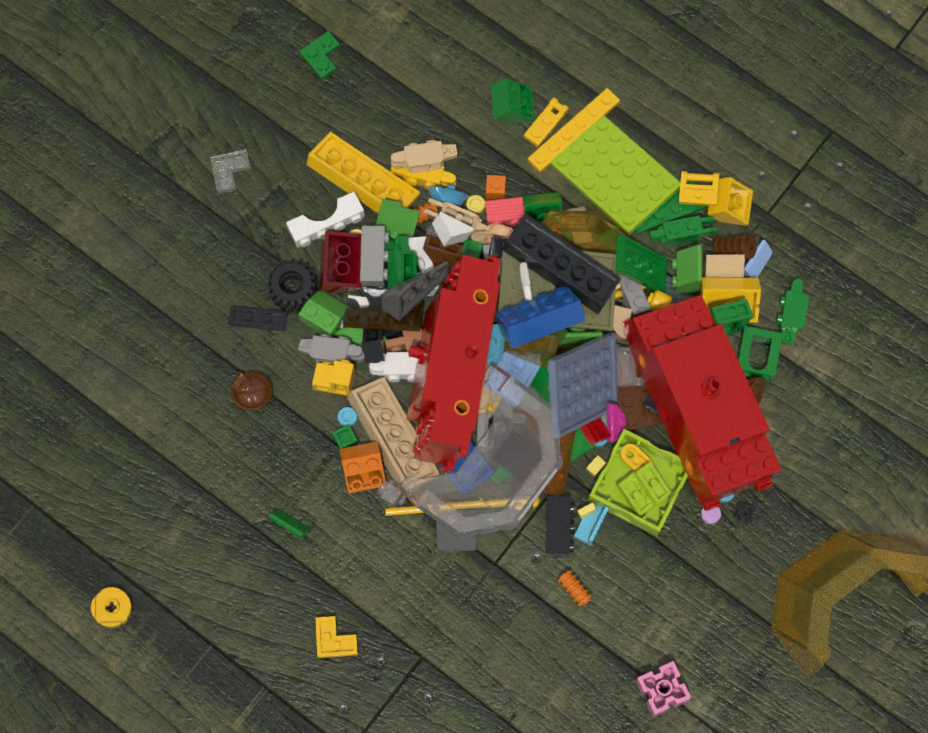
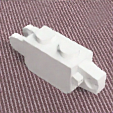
M388 352L385 355V361L370 363L369 371L373 375L384 376L389 382H399L400 379H407V381L413 382L417 358L408 357L409 352Z

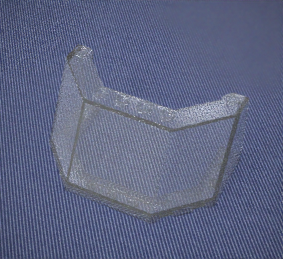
M493 362L485 370L484 378L490 387L494 422L456 472L420 479L415 476H409L398 487L415 507L460 539L477 534L494 533L503 529H515L563 465L560 451L559 428H557L556 419L558 418L557 409Z

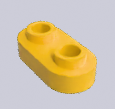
M626 444L623 446L620 458L632 471H635L649 461L654 466L653 461L636 445ZM628 452L632 453V454H633V457H632V458H628V457L626 456V453H628Z

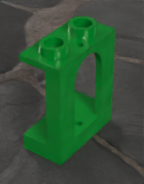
M747 299L710 309L715 325L722 324L727 336L740 333L753 318Z
M749 326L744 327L738 361L747 379L763 377L766 378V383L773 382L776 375L783 333ZM752 341L771 344L767 366L764 369L756 370L749 364Z

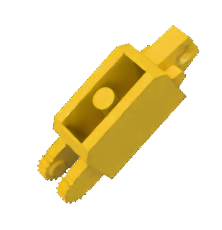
M393 166L391 167V173L403 177L404 181L411 186L420 185L424 186L427 190H429L430 185L447 188V185L456 186V175L444 171V166L440 170L414 174L409 173L407 167L398 169L393 168Z

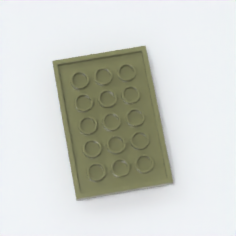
M502 251L497 312H500L503 308L513 307L525 301L520 277L521 263L504 251ZM582 251L617 275L615 272L616 254ZM528 268L533 299L537 298L540 294H548L555 291L556 286ZM616 288L598 314L581 304L585 321L568 328L612 332Z

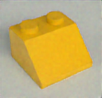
M731 177L719 179L717 206H709L707 215L713 216L719 222L747 226L749 224L753 190Z

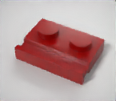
M600 417L580 427L590 445L605 441L611 436Z

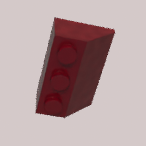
M325 230L321 241L320 292L342 293L361 288L362 234Z

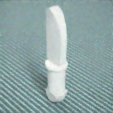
M522 262L520 264L522 289L525 300L529 301L533 299L532 286L530 285L527 263Z

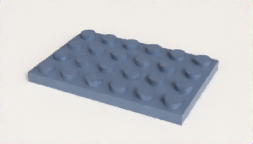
M607 333L548 360L549 409L551 411L550 429L552 438H560L607 414V403L618 405L616 333Z

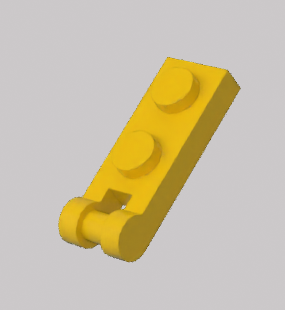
M552 98L548 106L526 131L523 138L539 148L566 115L569 107L565 104H560L557 98ZM554 108L559 111L557 115L552 112Z

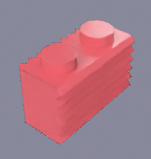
M514 197L485 201L487 226L500 223L516 227L525 214L523 198Z

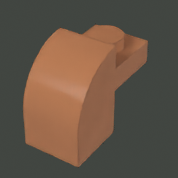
M420 328V331H402L403 337L385 340L387 353L402 352L405 349L406 352H409L411 345L419 347L422 329Z

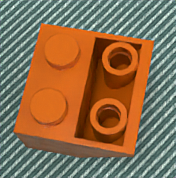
M378 441L339 449L348 493L387 486Z

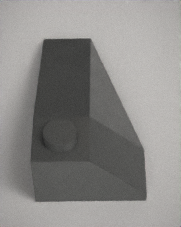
M445 261L386 291L381 298L382 310L400 321L446 278L447 273H449V262Z

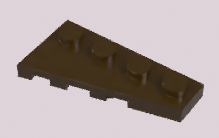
M419 302L400 321L382 310V306L347 309L344 314L343 328L420 331L423 302Z

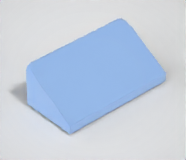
M765 240L761 241L756 255L745 266V278H757L770 259L772 250Z

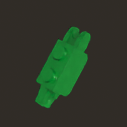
M699 215L663 222L662 226L658 227V230L649 232L650 242L661 241V244L665 243L666 247L700 241L704 236L717 233L715 227L705 229L702 227V225L713 223L714 217L700 218Z
M396 236L393 250L388 251V289L417 275V254L415 251H410L407 236Z
M799 278L792 281L790 290H787L785 296H781L779 307H782V313H778L776 324L779 325L778 331L783 333L781 344L792 346L795 336L802 332L805 325L809 297L807 294L802 293L804 284L803 280Z

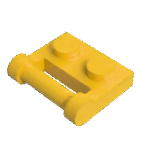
M682 171L679 204L717 206L720 173L695 174ZM687 181L713 182V185L687 184Z

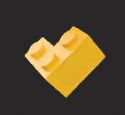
M343 359L334 361V365L330 362L317 363L312 382L313 390L349 396L355 380L354 364Z

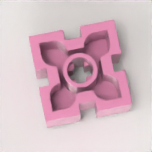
M674 661L659 667L658 674L656 675L651 671L636 679L642 696L647 694L649 697L646 704L653 718L667 712L669 709L668 705L673 703L675 708L691 699L685 684L679 685L677 681L681 675ZM661 685L663 688L667 687L666 694L659 691Z

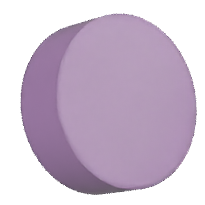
M719 507L709 511H705L703 508L701 511V518L706 524H715L721 517Z

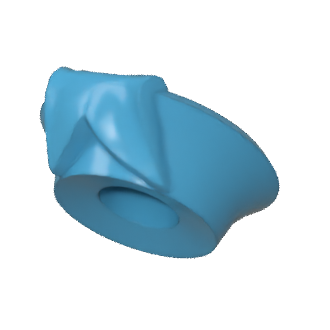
M447 185V188L429 186L431 198L442 203L448 202L461 207L463 201L469 198L468 194L455 190L456 186Z

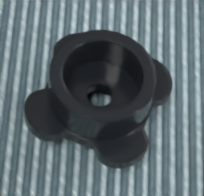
M743 502L738 503V510L734 515L735 520H743L747 524L752 523V516L756 511L755 506L744 504Z

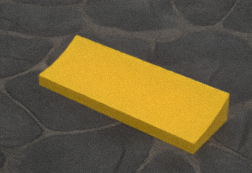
M332 132L308 154L307 166L347 193L355 192L360 202L379 213L382 199L401 202V207L409 209L420 196V191Z

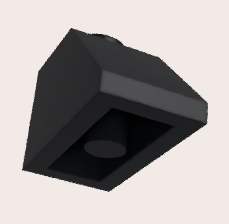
M363 329L362 347L366 363L385 361L384 330Z

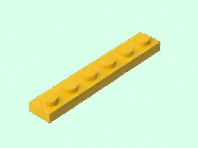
M606 88L528 157L527 161L539 173H542L558 154L602 115L606 116L620 103V100Z

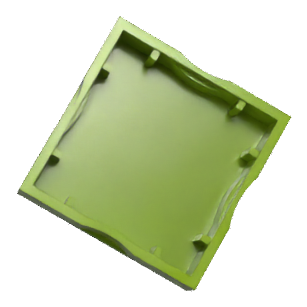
M623 429L587 501L602 508L608 506L609 513L657 537L688 476L684 472L679 456L659 449L644 438ZM626 444L636 445L653 461L655 469L672 492L662 502L652 506L641 516H636L616 486L618 482L633 472L620 458V453ZM628 452L626 456L632 458L633 454Z

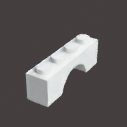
M352 192L337 199V209L327 220L313 221L301 215L286 222V225L298 248L300 246H308L315 239H322L325 230L341 231L350 223L360 222L365 215L355 192Z

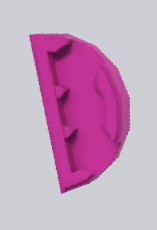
M607 403V430L611 434L607 442H614L619 439L618 437L623 429H625L626 418L618 405Z

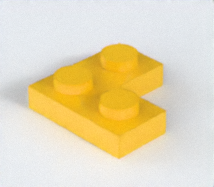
M335 616L315 618L318 658L358 656L356 634L337 636Z

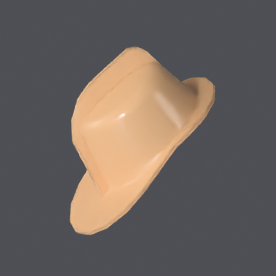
M494 223L489 225L485 232L473 233L471 239L481 242L483 245H488L491 243L492 237L508 239L513 229L500 223Z

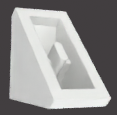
M441 211L432 222L443 246L466 241L474 228Z

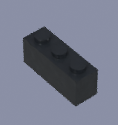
M547 497L545 558H569L570 553L574 551V541H570V534H574V522H571V514L575 512V503H571V497Z

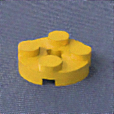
M115 587L101 590L91 603L93 617L100 625L108 628H115L125 624L132 611L131 600L127 594ZM113 602L117 608L110 613L109 610H106V607L110 606V603Z

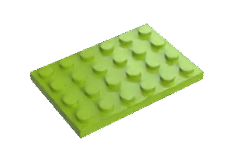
M604 115L550 162V165L627 235H630L680 190V181Z

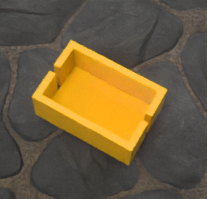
M702 277L700 295H702L709 312L712 307L747 299L753 314V318L749 322L758 323L761 296L759 278Z

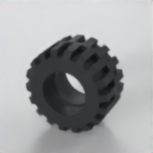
M288 260V264L282 262L280 267L277 265L274 267V272L271 271L269 274L270 279H268V289L270 297L277 307L280 306L281 310L285 311V309H288V312L293 313V309L299 312L308 299L316 294L317 286L311 269H308L306 264L301 265L300 261L293 263L292 260ZM290 279H297L303 283L301 290L294 294L282 291V285Z

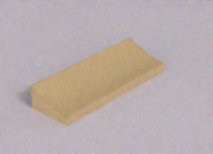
M384 377L350 392L347 399L356 411L357 417L372 442L378 441L381 459L394 482L401 485V488L399 486L398 489H400L399 491L402 496L439 477L440 473L435 464L414 459L415 453H412L414 441H417L418 435L415 434L410 421L406 419L405 412Z

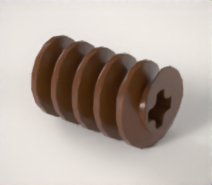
M747 235L742 237L730 236L729 238L726 236L722 238L716 237L714 240L715 255H745V259H752L756 255L757 242L753 235H750V237Z

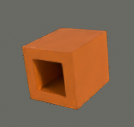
M487 175L486 201L505 199L506 176Z

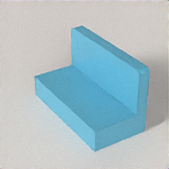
M498 324L492 326L486 365L491 369L495 367L497 362H502L505 338L501 335Z
M594 504L597 512L581 520L573 538L591 546L608 513V506L602 508Z

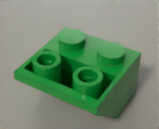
M508 78L491 85L494 120L506 124L535 121L531 86Z

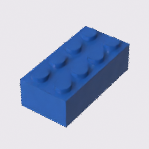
M567 286L556 288L553 292L540 294L537 298L522 301L516 306L506 307L500 312L495 313L500 333L512 348L585 321L580 299Z

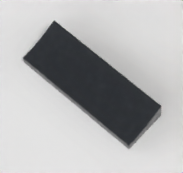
M527 214L523 215L501 248L502 251L520 263H527L529 269L557 288L567 286L580 299L581 304L596 314L605 306L621 280L619 276Z

